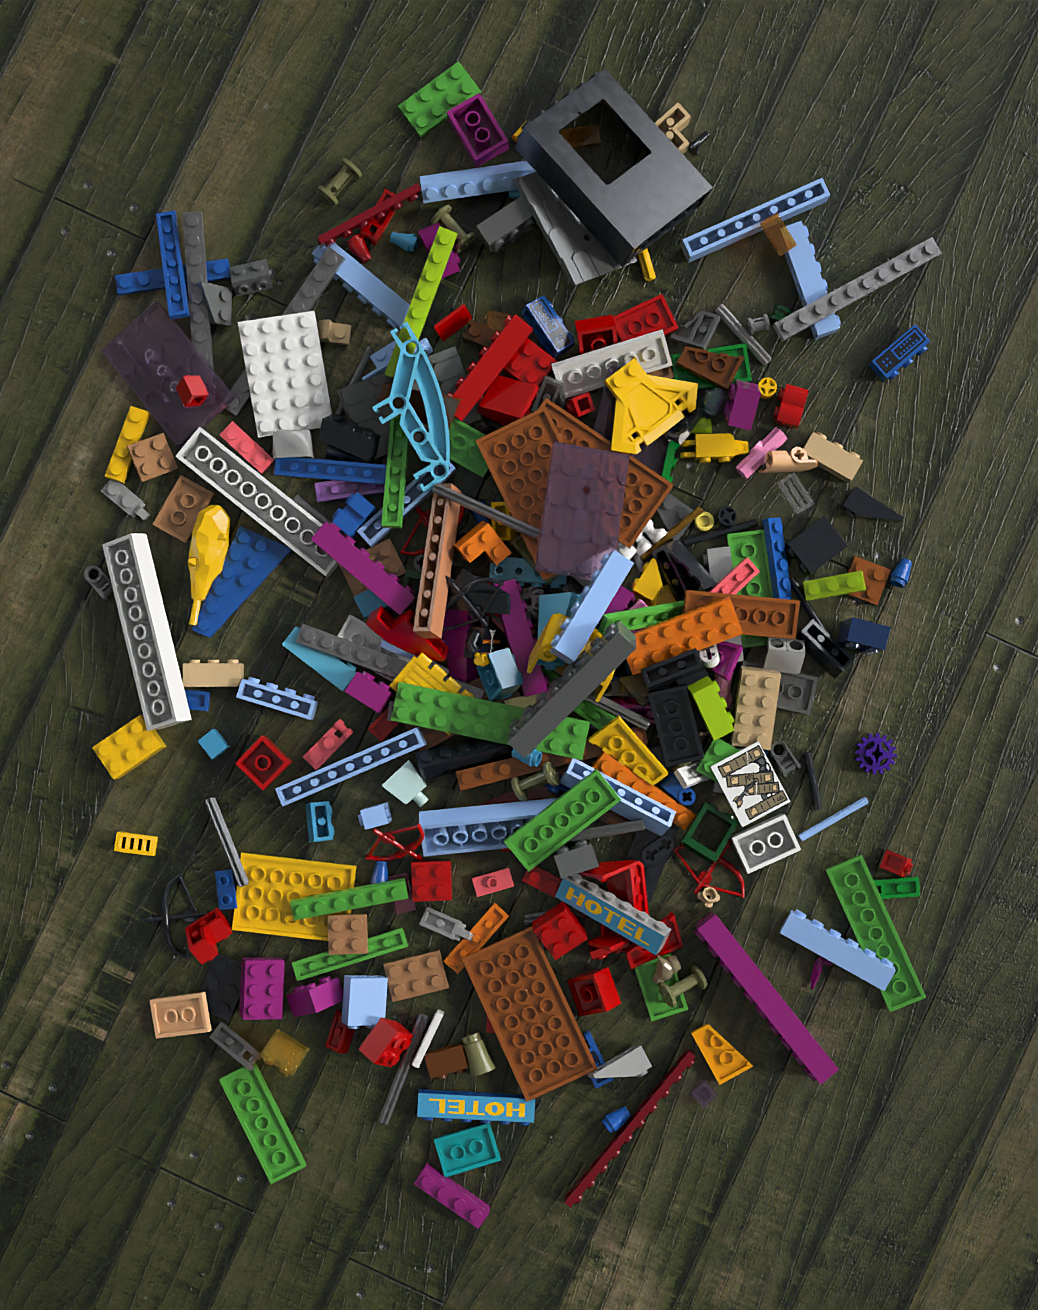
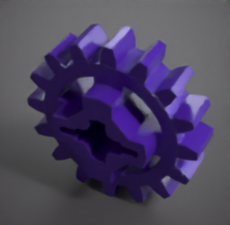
M871 733L867 734L868 739L861 737L862 744L856 743L859 750H854V753L858 754L855 761L861 762L858 767L862 768L865 766L864 772L868 773L871 769V774L874 775L877 770L880 774L884 773L883 769L890 770L889 764H895L892 757H897V754L893 753L896 747L890 746L893 741H886V735H882L880 738L879 733H875L874 737ZM869 742H871V746L867 749H864L865 746ZM882 743L885 745L887 751H885L881 747ZM876 750V752H879V756L872 755V751ZM863 756H866L868 758L869 764L865 761ZM884 758H887L886 761L882 765H880V761Z

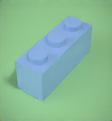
M388 802L360 810L361 814L358 815L360 825L364 826L365 830L388 824L392 821Z

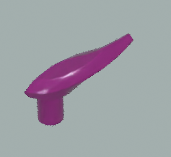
M822 956L816 959L811 975L812 990L818 981L819 975L822 973L823 965H833V962Z

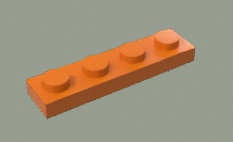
M494 903L470 930L474 934L471 941L463 938L444 959V962L458 974L465 967L462 958L480 950L509 915Z

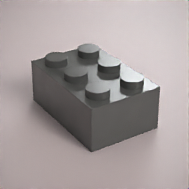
M521 196L476 226L477 237L489 255L493 253L498 254L504 249L506 244H513L520 239V235L533 231L536 228L537 222Z
M590 840L574 841L575 845L567 847V844H564L553 852L561 879L599 867Z

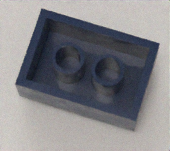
M852 617L841 622L837 642L847 650L857 648L860 649V653L867 655L879 653V651L886 649L891 627Z

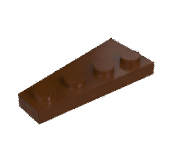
M384 383L377 401L382 402L390 397L393 383ZM412 389L409 402L421 422L428 425L420 390ZM442 394L448 420V429H450L462 398H453ZM396 397L393 400V406L398 409L404 406L403 399Z

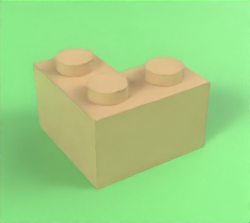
M678 102L658 119L655 124L679 151L684 154L688 150L689 142L680 131L689 124L691 116Z

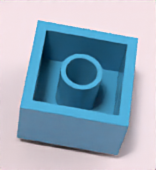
M509 648L488 653L489 664L484 667L479 665L476 668L489 701L510 697L523 684V677L517 669L515 657Z

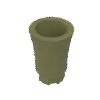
M479 1032L461 1038L469 1066L470 1078L496 1068Z

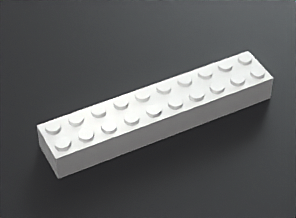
M199 426L176 457L322 574L329 577L339 563L311 540L323 524Z
M131 533L102 544L147 731L163 729L192 720L147 535Z

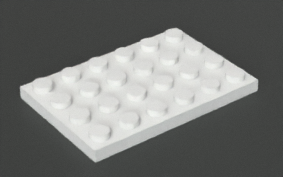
M315 311L238 322L258 437L271 436L273 431L321 428L322 418L331 415L332 411Z

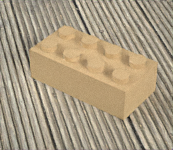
M740 666L733 715L735 722L732 723L735 730L731 732L730 737L732 746L749 747L759 741L762 749H771L781 679L779 670Z

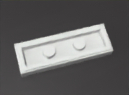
M439 1009L436 1011L412 1061V1066L419 1068L444 1015L443 1011Z

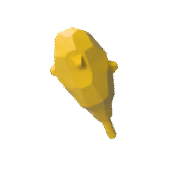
M210 505L200 511L192 530L188 559L191 598L193 599L190 625L197 626L201 601L205 600L213 581L221 573L229 546L230 517L223 507L219 505Z

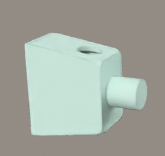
M410 760L382 784L386 790L405 804H408L413 799L421 807L429 800L421 792L427 785Z

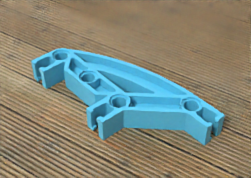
M405 322L401 327L402 329L407 328L411 339L402 343L395 334L398 331L397 328L390 331L401 349L390 397L372 408L378 413L379 407L387 403L390 405L393 413L385 419L382 416L379 417L382 424L401 414L399 424L422 461L431 463L413 474L415 479L419 480L420 475L428 471L431 472L434 479L425 486L424 484L420 485L424 492L448 476L450 462L448 420L442 393L433 368L409 324ZM408 343L416 344L417 351L414 354L406 352V345ZM414 379L417 381L423 398L429 432H427L409 402ZM396 397H400L404 401V406L400 409L393 406V400ZM421 431L424 434L425 438L422 442L414 440L413 435L415 432ZM442 465L445 469L444 474L436 475L433 471L434 467Z

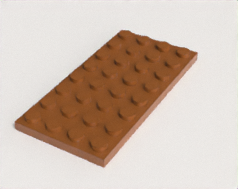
M545 398L538 410L546 406L608 535L630 549L674 485L628 453L611 451L612 442Z
M546 406L475 440L512 517L540 530L537 539L521 532L520 534L543 581L614 547Z
M533 926L462 958L527 1102L598 1069L542 945L533 931Z

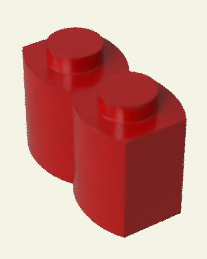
M786 384L785 388H781L778 399L781 400L780 406H776L773 417L776 418L775 423L797 429L809 390Z

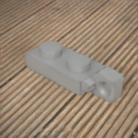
M110 479L101 490L102 493L130 516L135 518L138 515L145 521L150 517V514L143 509L145 506L143 501L122 483Z
M429 907L426 908L419 923L420 926L452 940L459 941L462 937L471 941L474 935L472 932L465 930L466 925L461 921Z

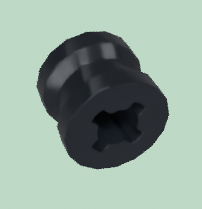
M729 506L721 508L716 515L717 522L723 527L731 526L737 519V513L734 508Z

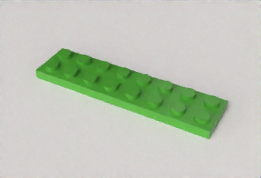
M862 854L827 868L826 872L861 949H870L876 953L875 956L881 960L886 958L895 967L896 971L885 991L880 989L889 1011H895L926 998Z

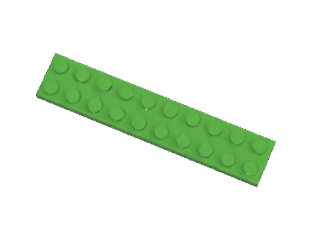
M399 682L391 720L509 745L507 743L509 725L514 719H519L523 716L522 712L525 708ZM566 717L536 747L537 751L582 760L590 721Z

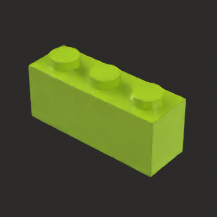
M862 571L803 582L806 601L866 591Z
M706 676L687 686L702 721L714 741L735 730L732 725L735 721L731 713L726 712L725 707H727V703L723 696H719L720 688L715 680L712 682Z

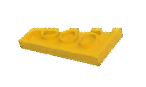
M619 715L588 739L592 744L602 748V751L616 758L619 763L632 769L636 775L652 786L668 775V771Z

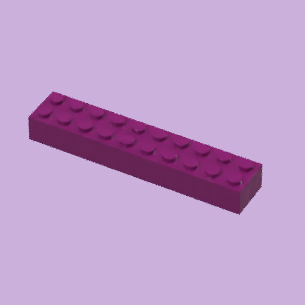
M711 910L694 924L696 935L703 943L705 941L708 942L706 947L715 958L720 957L719 964L727 974L729 972L733 974L730 978L739 989L742 987L745 989L742 993L750 1003L757 1004L754 1008L764 1020L769 1019L767 1024L776 1035L781 1034L779 1039L789 1051L793 1049L792 1056L801 1067L803 1065L806 1066L803 1069L812 1081L815 1082L817 1080L822 1084L839 1070L717 915Z

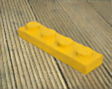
M130 406L107 468L106 478L125 483L132 464L127 446L141 440L150 415L148 411Z

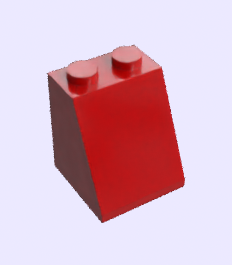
M498 375L487 388L485 396L482 395L478 400V414L502 426H506L529 415L536 400L539 387Z

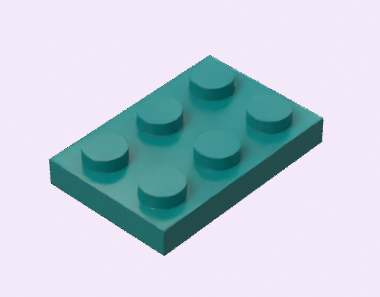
M482 1123L434 1138L445 1177L501 1161L490 1123Z

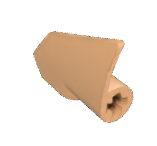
M795 447L789 453L787 451H768L765 456L767 468L758 470V473L801 472L819 467V464L816 460H808L804 449Z

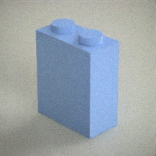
M344 975L341 1022L350 1029H359V1026L373 1029L381 1017L385 1018L388 978L381 975Z

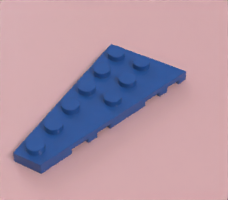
M239 526L225 557L223 569L215 579L198 616L197 626L194 625L192 630L211 638L281 561L289 555L292 549Z

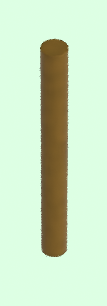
M701 507L695 508L671 528L664 537L653 543L641 555V558L645 561L652 555V551L663 546L704 511Z

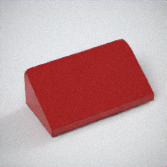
M462 304L434 325V331L441 341H445L468 324L469 319L472 320L466 306Z
M336 1010L325 1047L337 1053H348L355 1029H350L342 1023V1011Z

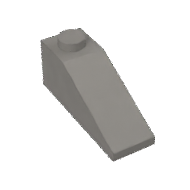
M634 1045L597 1067V1070L588 1073L587 1076L588 1078L641 1077L647 1073V1069L652 1067L642 1046Z

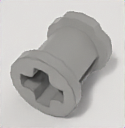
M763 314V317L755 319L747 318L748 330L751 335L761 330L770 331L767 314Z

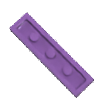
M332 480L315 483L317 502L321 503L347 499L351 494L355 495L357 492L361 496L384 493L385 485Z

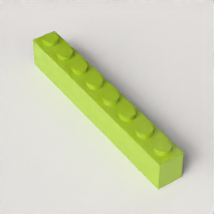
M441 226L438 228L404 323L407 322L418 340L458 234ZM406 327L401 328L398 336L402 343L411 339ZM397 343L385 371V376L393 379L401 351ZM408 343L406 345V352L414 354L416 344Z

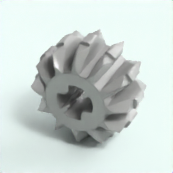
M534 586L523 588V593H520L522 601L525 600L528 611L525 614L527 618H539V596L546 595L544 590Z

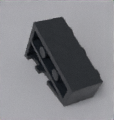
M678 539L652 551L676 602L684 600L685 590L703 591L717 584Z

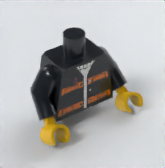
M484 615L483 618L488 623V628H485L481 623L480 626H470L465 641L464 657L474 658V663L481 667L489 664L488 653L506 649L501 642L500 628L491 627L492 616Z

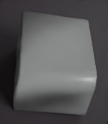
M310 430L273 431V460L276 461V458L286 457L314 459L312 433Z
M767 637L761 657L762 668L792 674L800 673L805 657L804 640Z

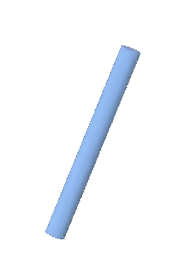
M863 797L798 836L801 841H804L869 802L866 797Z

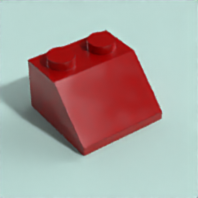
M609 967L594 969L567 980L580 1016L607 1012L621 1004Z

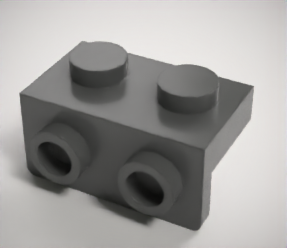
M267 259L229 267L231 282L236 296L273 288Z

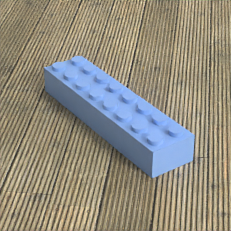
M557 798L419 812V823L425 835L422 842L423 855L434 856L508 848L504 840Z

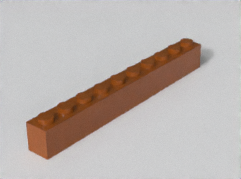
M639 727L630 728L644 745H648L645 730ZM587 739L583 759L579 761L599 757L602 753V748L592 744ZM542 752V759L537 767H530L516 758H509L456 771L460 791L512 779L515 776L520 777L543 771V764L548 761L555 768L569 764L572 758Z

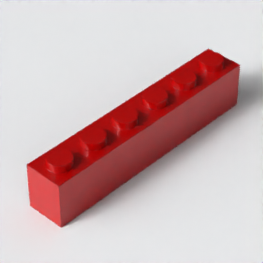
M516 314L508 315L502 323L504 327L500 332L497 330L490 338L491 344L481 349L478 354L480 358L476 363L472 361L466 369L468 373L464 378L461 376L454 385L456 389L453 393H447L446 396L462 398L455 414L461 421H463L533 331V328Z

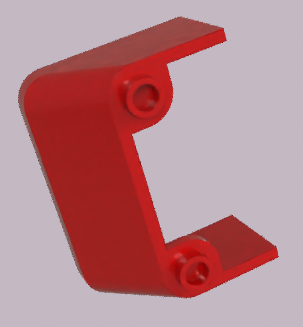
M636 860L598 863L599 867L580 873V875L596 878L601 882L607 881L608 892L614 894L616 898L623 902L630 903L635 909L649 915L642 862ZM601 924V935L588 941V945L612 951L631 941Z

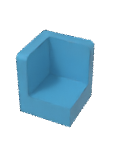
M212 729L198 741L211 759H216L230 748L216 729Z

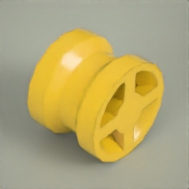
M763 378L758 383L761 391L760 398L769 399L776 392L777 384L772 378Z

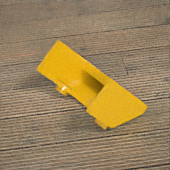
M557 613L549 618L529 656L527 673L531 674L538 659L551 662L557 658L556 655L550 652L552 648L551 642L563 630L560 627L564 620L570 617ZM595 628L580 654L584 650L587 652L592 647L591 643L597 637L601 638L603 636L598 629ZM614 671L596 688V702L599 703L612 680Z

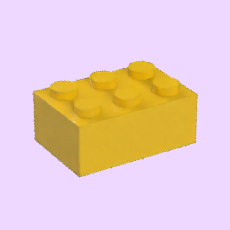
M139 715L92 748L115 780L120 779L167 746L156 730L147 731L144 716Z

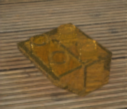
M277 1028L260 1056L263 1057L262 1060L268 1065L272 1066L274 1064L279 1067V1071L284 1075L293 1076L310 1048Z

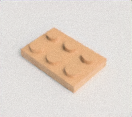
M205 992L150 1000L156 1039L211 1031Z

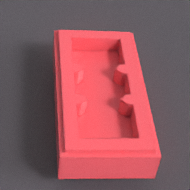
M509 867L472 878L477 897L514 887Z

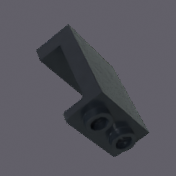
M823 516L785 546L787 547V554L792 559L795 558L799 563L797 566L803 574L811 575L848 545L827 518Z

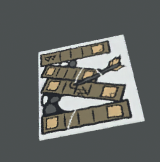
M759 741L711 766L742 827L790 802Z

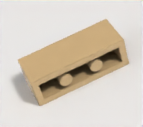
M813 432L802 448L806 451L808 460H816L822 469L847 483L851 482L863 460L859 459L860 456L855 452L845 451L843 446L837 442L832 443L826 440L827 437L822 433Z
M189 660V663H183V687H239L241 680L244 679V664L239 663V660H227V663H219V660H208V663H200V660Z

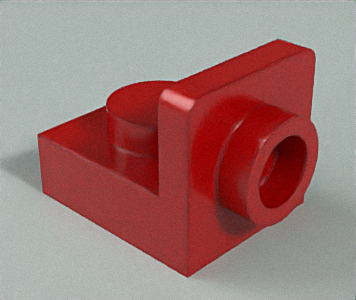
M886 849L880 868L906 877V874L911 872L913 864L911 863L912 859Z

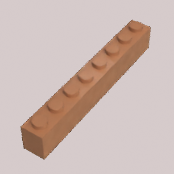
M452 483L441 484L462 494V491ZM433 493L413 627V632L424 639L442 637L449 588L446 576L450 578L454 553L453 545L455 544L460 512L459 504Z

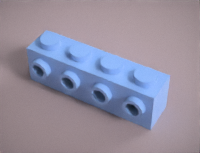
M249 677L248 680H241L237 698L313 720L318 701L314 700L315 696L304 693L302 697L296 695L297 691L288 688L282 691L277 689L278 685L269 682L266 685L259 684V679Z

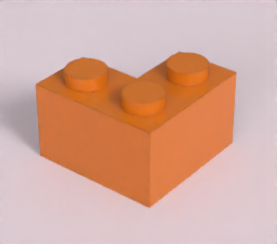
M481 521L453 545L462 558L469 563L481 553H484L491 563L498 565L511 554L489 523Z

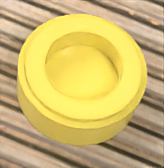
M703 512L695 518L694 523L698 530L708 531L714 525V518L710 513Z

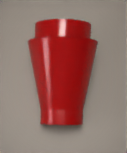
M359 234L346 242L348 244L347 248L363 264L372 258L364 238Z

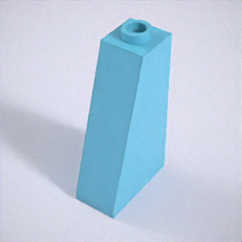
M573 592L540 595L538 639L553 614L560 613L571 617L573 605L576 602H580L582 596ZM559 657L551 662L538 659L537 665L545 666L546 670H556V667L564 666L565 661Z

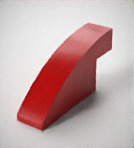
M382 606L370 613L366 625L387 642L416 656L424 653L434 661L443 662L446 659L450 648L440 638L424 639L413 632L415 613L411 609L395 619Z

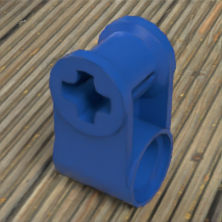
M673 771L659 784L682 805L694 803L696 798L694 791L690 787L684 789ZM683 792H684V793L690 792V796H689L690 799H691L690 801H688V800L683 801V800H682V799H683V795H682Z

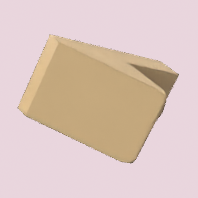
M330 319L316 321L320 342L342 345L350 344L351 325L332 323Z

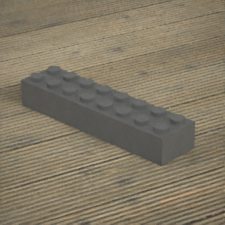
M619 620L615 624L611 623L605 629L606 633L601 638L597 637L591 643L592 647L587 652L584 650L577 657L578 661L574 665L570 664L563 671L564 675L560 679H554L549 686L550 689L546 693L544 691L541 692L536 698L537 702L533 706L528 705L524 709L521 718H516L511 722L507 743L524 758L636 649V635Z

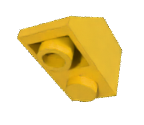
M654 558L651 559L650 563H645L640 579L636 578L632 584L634 596L651 606L655 604L663 591L660 573Z

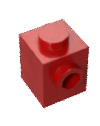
M200 375L183 376L176 386L184 407L201 406L209 395Z
M589 392L565 400L566 411L574 417H580L596 410Z

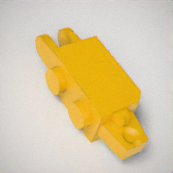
M730 433L696 434L694 440L684 441L680 444L682 447L694 446V452L680 453V458H695V460H699V463H710L711 460H718L720 463L730 462V459H733L735 456L748 454V442L734 440V436Z

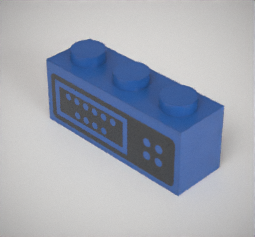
M544 295L525 305L521 314L528 325L533 328L534 334L550 356L556 358L572 348L575 344L573 335L566 329L563 320L556 314L551 302Z
M915 324L868 366L883 382L886 379L891 381L899 374L897 370L900 367L906 368L913 362L912 357L915 354L920 356L928 349L926 345L930 340Z

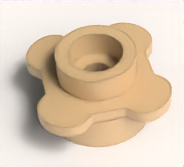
M707 887L703 892L697 894V898L702 900L707 908H711L714 902L720 900L719 894L712 887Z

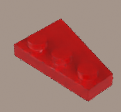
M672 912L661 920L671 931L663 948L657 955L634 942L624 949L628 965L631 969L656 959L658 955L663 956L684 947L675 915Z

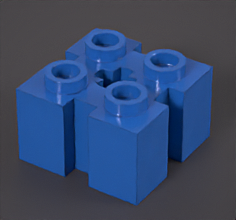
M358 492L355 495L351 494L345 501L347 506L343 510L339 508L334 513L332 521L353 540L359 535L357 530L378 512Z

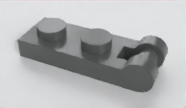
M221 1022L209 1037L250 1071L255 1067V1062L263 1056L260 1051L250 1045L224 1022ZM247 1052L252 1054L248 1060L244 1058Z

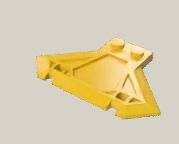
M635 358L604 381L616 398L611 451L636 455L641 451L638 445L643 442L648 446L684 418L682 412L685 409L689 413L696 409L698 383L647 375ZM677 399L681 402L678 406L675 403ZM634 432L637 434L635 439L631 436Z

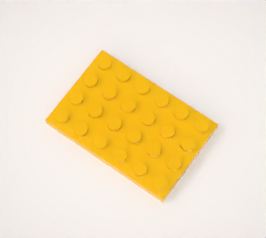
M241 853L240 861L249 884L244 887H238L237 885V908L234 909L232 930L328 941V915L351 914V910L294 920L290 900L354 888L356 865Z

